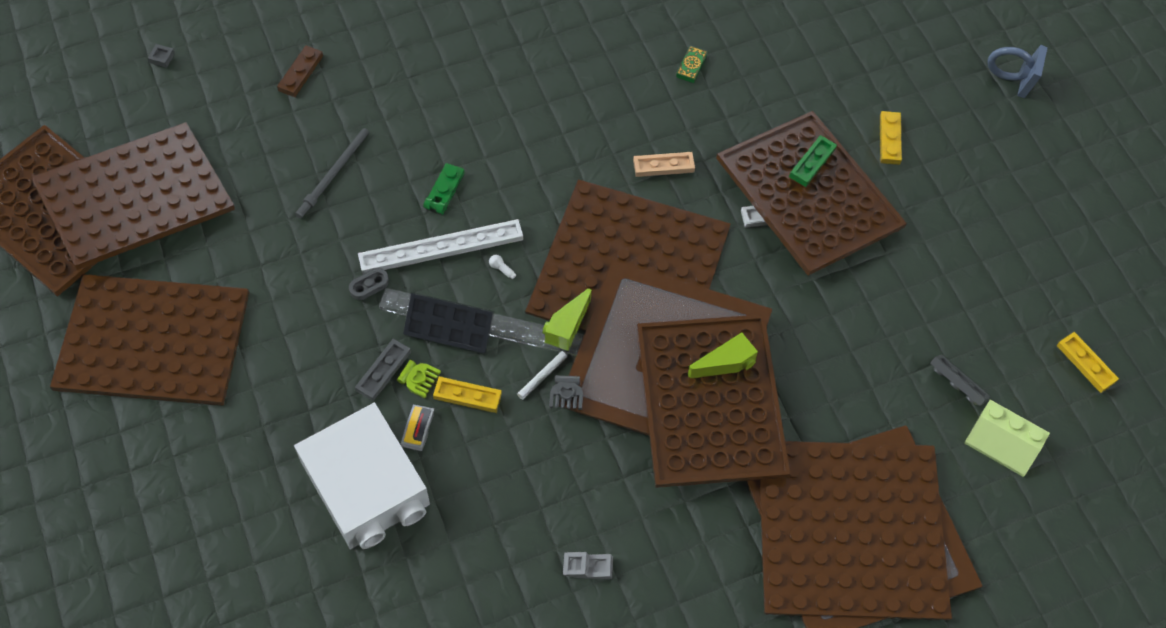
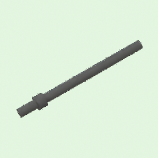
M363 128L313 192L304 198L303 204L295 213L298 218H302L310 208L314 207L317 203V198L369 134L367 129Z

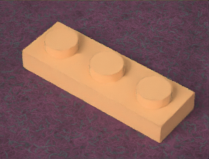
M692 152L634 156L633 158L636 177L694 173L695 171Z

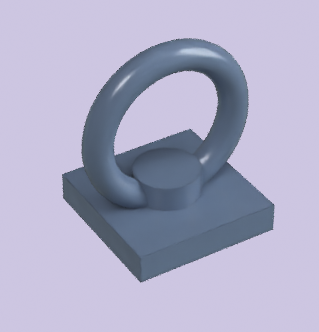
M1040 45L1032 56L1025 50L1016 47L999 48L988 57V68L999 78L1021 80L1017 96L1025 98L1042 76L1048 47ZM1002 55H1016L1024 60L1020 71L1017 73H1009L999 69L995 61Z

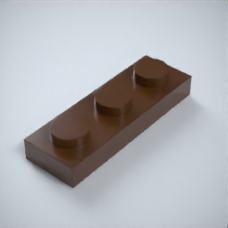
M305 45L278 84V91L296 97L323 58V52Z

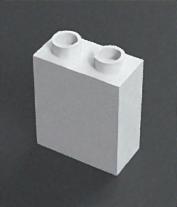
M375 402L294 445L304 469L349 549L360 545L362 549L371 548L385 538L386 533L384 530L398 522H401L403 526L412 525L426 514L425 507L430 505L427 488Z

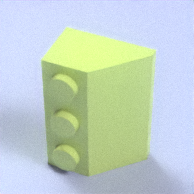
M989 400L964 443L1024 477L1050 433Z

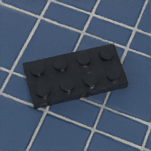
M411 293L403 334L486 353L495 311Z

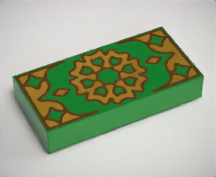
M690 46L677 71L676 77L694 83L708 51Z

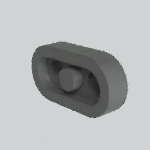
M377 268L354 279L349 284L351 297L355 300H364L385 289L389 284L388 274L385 270Z

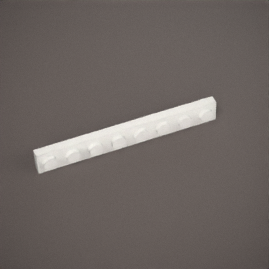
M517 219L358 253L362 274L364 275L377 268L387 270L522 241L523 234Z

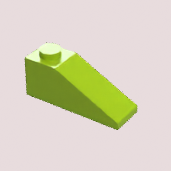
M586 289L554 313L550 322L546 321L542 332L545 334V343L569 351L591 302V289Z
M741 332L690 365L688 376L690 378L736 373L744 368L747 370L756 363L758 351Z

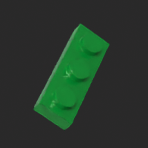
M820 135L790 172L789 177L806 187L836 150L837 144Z

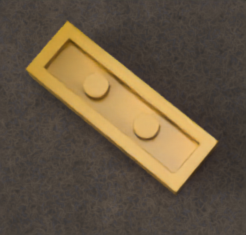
M881 111L880 163L900 165L902 161L901 113Z
M1075 332L1057 344V347L1100 393L1119 380Z
M439 377L433 399L497 413L502 390Z

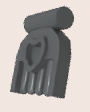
M556 375V385L552 386L550 391L549 408L553 409L554 396L555 408L559 407L560 396L561 408L565 407V401H567V408L569 409L571 407V399L573 398V409H576L577 397H579L578 410H582L583 392L582 388L578 386L580 385V376Z

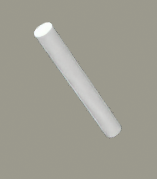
M561 351L517 393L518 397L523 400L567 358V355Z

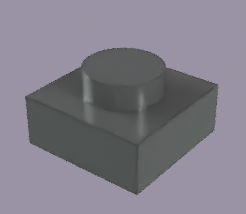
M155 44L148 56L149 63L167 68L175 54L174 49Z

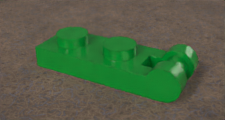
M446 163L429 196L425 199L423 208L428 210L434 209L437 213L443 215L465 174L464 169Z

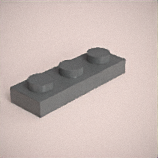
M392 339L355 386V390L374 401L410 355L411 349Z
M942 354L936 356L930 364L934 366V371L941 376L947 377L950 380V384L955 389L962 390L971 403L981 406L991 397Z

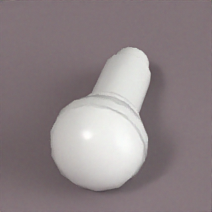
M491 256L489 264L492 268L499 269L508 278L514 279L516 277L514 271L504 263L501 256Z

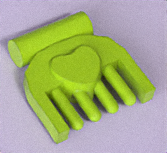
M409 360L397 381L401 384L406 382L407 389L422 398H426V393L429 390L420 385L431 388L432 385L426 383V381L431 383L435 381L425 374L436 379L437 375L441 374V370L428 364L420 363L416 365L414 361Z

